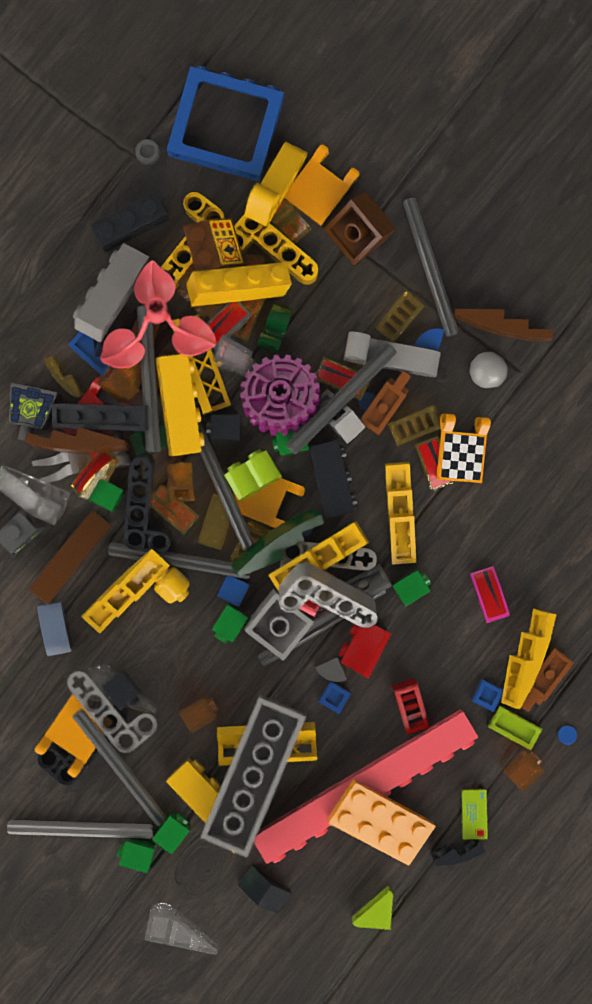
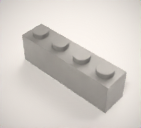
M124 243L119 251L114 250L109 259L110 265L107 269L103 268L97 278V285L89 288L85 297L86 302L83 306L79 305L74 312L75 329L101 342L134 291L137 277L148 264L149 256Z

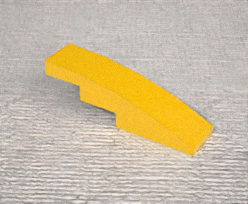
M385 463L392 564L416 563L410 463Z
M354 522L269 574V577L279 592L280 584L297 564L309 563L321 570H325L363 547L369 541L358 523Z
M153 549L149 550L118 578L81 617L98 633H101L134 600L137 601L170 565Z
M533 609L529 632H521L517 656H509L501 703L516 709L522 707L543 664L551 640L556 614Z

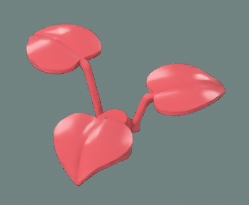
M152 260L142 269L134 286L135 297L141 304L146 305L147 312L139 335L135 338L134 333L128 329L112 331L105 339L100 359L103 363L116 368H128L139 363L145 354V348L139 341L142 339L150 321L152 323H161L167 320L171 328L176 331L172 336L174 348L186 356H195L212 349L216 345V339L210 327L200 318L185 316L180 320L179 327L174 324L166 309V302L175 293L174 280Z

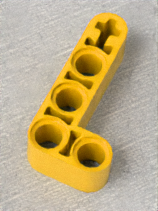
M288 142L283 144L261 184L256 183L247 202L246 217L266 227L269 225L303 166L308 152Z
M197 192L189 193L184 198L183 204L186 214L195 222L209 219L211 216H218L220 219L225 218L221 209ZM193 201H199L202 204L200 209L196 211L189 209V205ZM186 236L161 266L169 275L173 273L175 289L180 286L194 268L192 256L188 263L182 264L178 262L179 256L183 253L191 256Z
M244 214L234 225L237 238L243 241L240 247L242 255L255 243L277 263L286 262L289 273L302 284L309 285L316 281L318 266L315 261L270 223L267 227L259 223L256 229L249 230L245 225L252 219ZM267 236L276 237L277 242L272 246L266 245L264 239ZM286 251H292L296 257L292 261H285L282 255ZM300 259H302L301 266L304 269L312 268V275L306 274L303 276V269L298 265Z

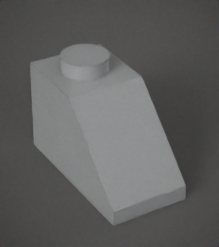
M329 389L321 394L319 398L321 405L319 409H315L316 412L334 396ZM347 405L327 423L347 444L365 428Z

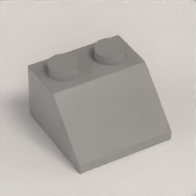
M273 588L243 627L245 632L284 661L314 622L300 609L295 612H286L281 609L279 592Z

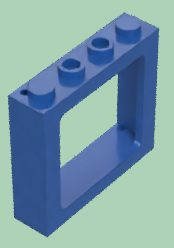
M190 66L167 146L168 156L261 182L284 102V92H281L278 87L267 85V87L257 85V82L251 79H244L242 81L235 79L229 73L221 72L216 74L204 66H197V68ZM200 82L268 100L253 159L250 162L183 144V137Z

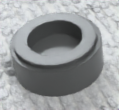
M144 139L137 144L135 154L140 163L152 165L158 161L160 150L156 142Z

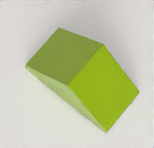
M388 885L352 916V923L355 927L391 930L393 904L391 887Z

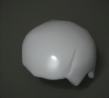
M483 352L473 359L470 364L469 373L473 382L479 385V387L493 388L500 386L507 378L508 367L504 358L498 354Z

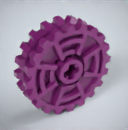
M274 355L272 360L265 357L262 359V364L255 363L252 365L253 371H247L245 374L247 381L241 383L243 392L240 393V398L245 415L251 418L250 423L253 426L258 424L259 430L262 432L270 430V434L276 436L277 432H282V435L286 436L291 430L297 433L299 427L304 426L317 413L315 409L320 408L319 398L321 397L320 385L317 382L316 373H311L312 369L309 364L303 366L302 359L300 358L294 361L291 359V355H286L284 358Z

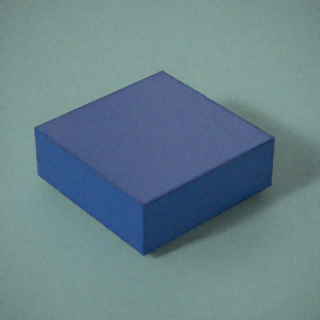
M226 576L217 596L239 607L250 584L233 576Z
M481 679L471 701L494 712L503 694V689Z
M330 681L318 702L340 714L351 692Z

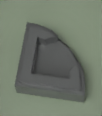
M337 657L315 666L317 672L327 680L334 682L347 680Z

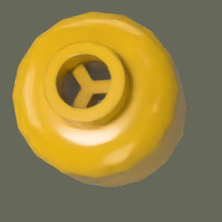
M171 567L167 568L155 581L154 591L168 603L182 602L189 594L187 589L190 582L177 568Z

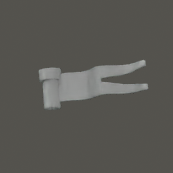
M116 432L113 437L122 440L121 432ZM126 451L106 453L112 460L103 467L112 465L113 469L127 467L131 465L129 454H126ZM61 452L50 458L32 461L33 466H48L70 461V464L58 472L38 479L37 483L40 485L61 480L72 474L81 473L95 458L89 454Z

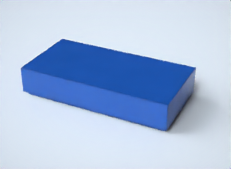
M79 332L68 344L101 376L106 377L114 368L103 363L100 357H95L93 339L90 336Z

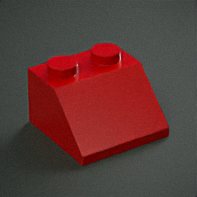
M354 624L350 631L353 637L349 644L346 642L343 644L338 655L342 657L340 660L342 664L369 678L391 633L376 624L369 628H363Z

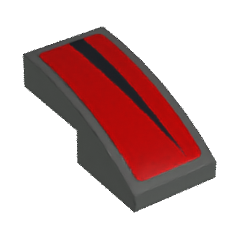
M241 301L227 303L207 323L216 339V345L213 347L215 350L219 349L234 332L239 331L253 315Z

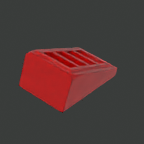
M412 678L393 684V693L406 734L409 735L430 728L416 680ZM416 699L414 702L403 705L405 701ZM419 708V711L406 715L407 711ZM422 717L421 721L412 724H409L408 722L410 720Z

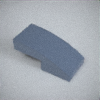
M62 601L51 602L49 605L46 603L37 605L47 656L71 652L72 646L66 627L67 620Z

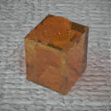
M192 462L167 465L168 491L171 503L195 501Z
M204 695L181 709L179 714L192 734L217 719L218 715L216 712L219 709L212 698L208 700L207 696Z
M523 750L503 772L524 792L544 772L540 767L543 762L533 752L528 755Z

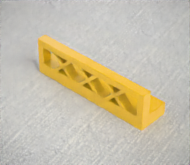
M180 319L173 320L174 324L179 327ZM207 350L203 362L195 359L193 356H188V359L192 358L194 373H191L192 383L196 384L197 399L204 416L230 407L231 403L212 350ZM208 358L210 359L212 366L206 364ZM196 363H198V364L201 365L199 371H198V368H197ZM204 367L213 370L215 373L211 385L201 379L200 375ZM216 381H218L220 389L214 386ZM204 385L210 387L207 393L204 388ZM212 389L222 393L224 403L211 407L208 398Z
M315 722L303 723L287 762L317 760ZM246 726L217 727L219 766L231 764L233 757H224V749L235 748L237 750ZM301 744H311L312 752L301 753L297 748Z

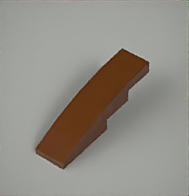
M455 309L453 312L455 319L498 336L537 342H550L553 339V329H529V319H504V309Z
M80 427L76 436L53 430L50 439L27 433L24 441L32 447L72 454H105L125 451L130 448V444L124 440Z
M92 510L46 566L29 591L49 605L95 549L97 543L111 528V524Z

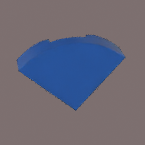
M431 329L424 332L417 339L414 347L438 351L444 329Z

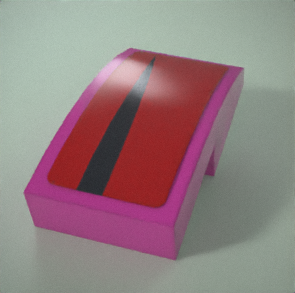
M494 567L470 573L486 623L510 616Z

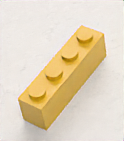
M281 262L193 271L186 285L191 307L283 297L292 283L287 263Z
M183 354L155 358L169 456L201 452V447L204 446L203 433L198 431L197 422H201L199 407L195 408L194 398H197V387L191 380V373H194L192 358L188 359V356Z
M188 758L168 777L166 782L206 823L221 785L215 778L209 779L204 774L205 768L198 760L192 761Z

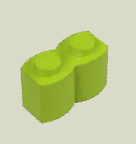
M259 449L248 456L250 460L243 464L236 462L227 468L228 473L224 476L239 501L250 497L282 477L267 450L262 452Z

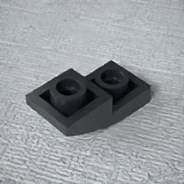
M471 839L460 846L461 850L458 852L453 844L449 846L447 844L442 845L435 850V855L432 858L436 866H449L472 860L486 851L478 839L475 841Z

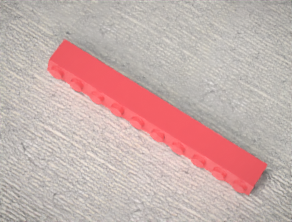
M460 709L262 827L257 832L254 844L266 864L271 861L277 863L286 857L285 853L289 850H299L307 844L306 840L313 836L318 838L328 832L327 828L331 824L328 823L327 818L353 779L385 796H389L391 794L390 790L398 785L400 788L406 786L412 781L411 777L418 773L420 775L426 774L433 769L432 765L441 760L443 763L454 756L453 752L460 748L465 750L474 745V740L478 736L466 715Z

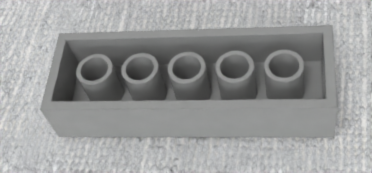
M261 694L259 695L200 838L245 857L248 856L303 725L306 713Z

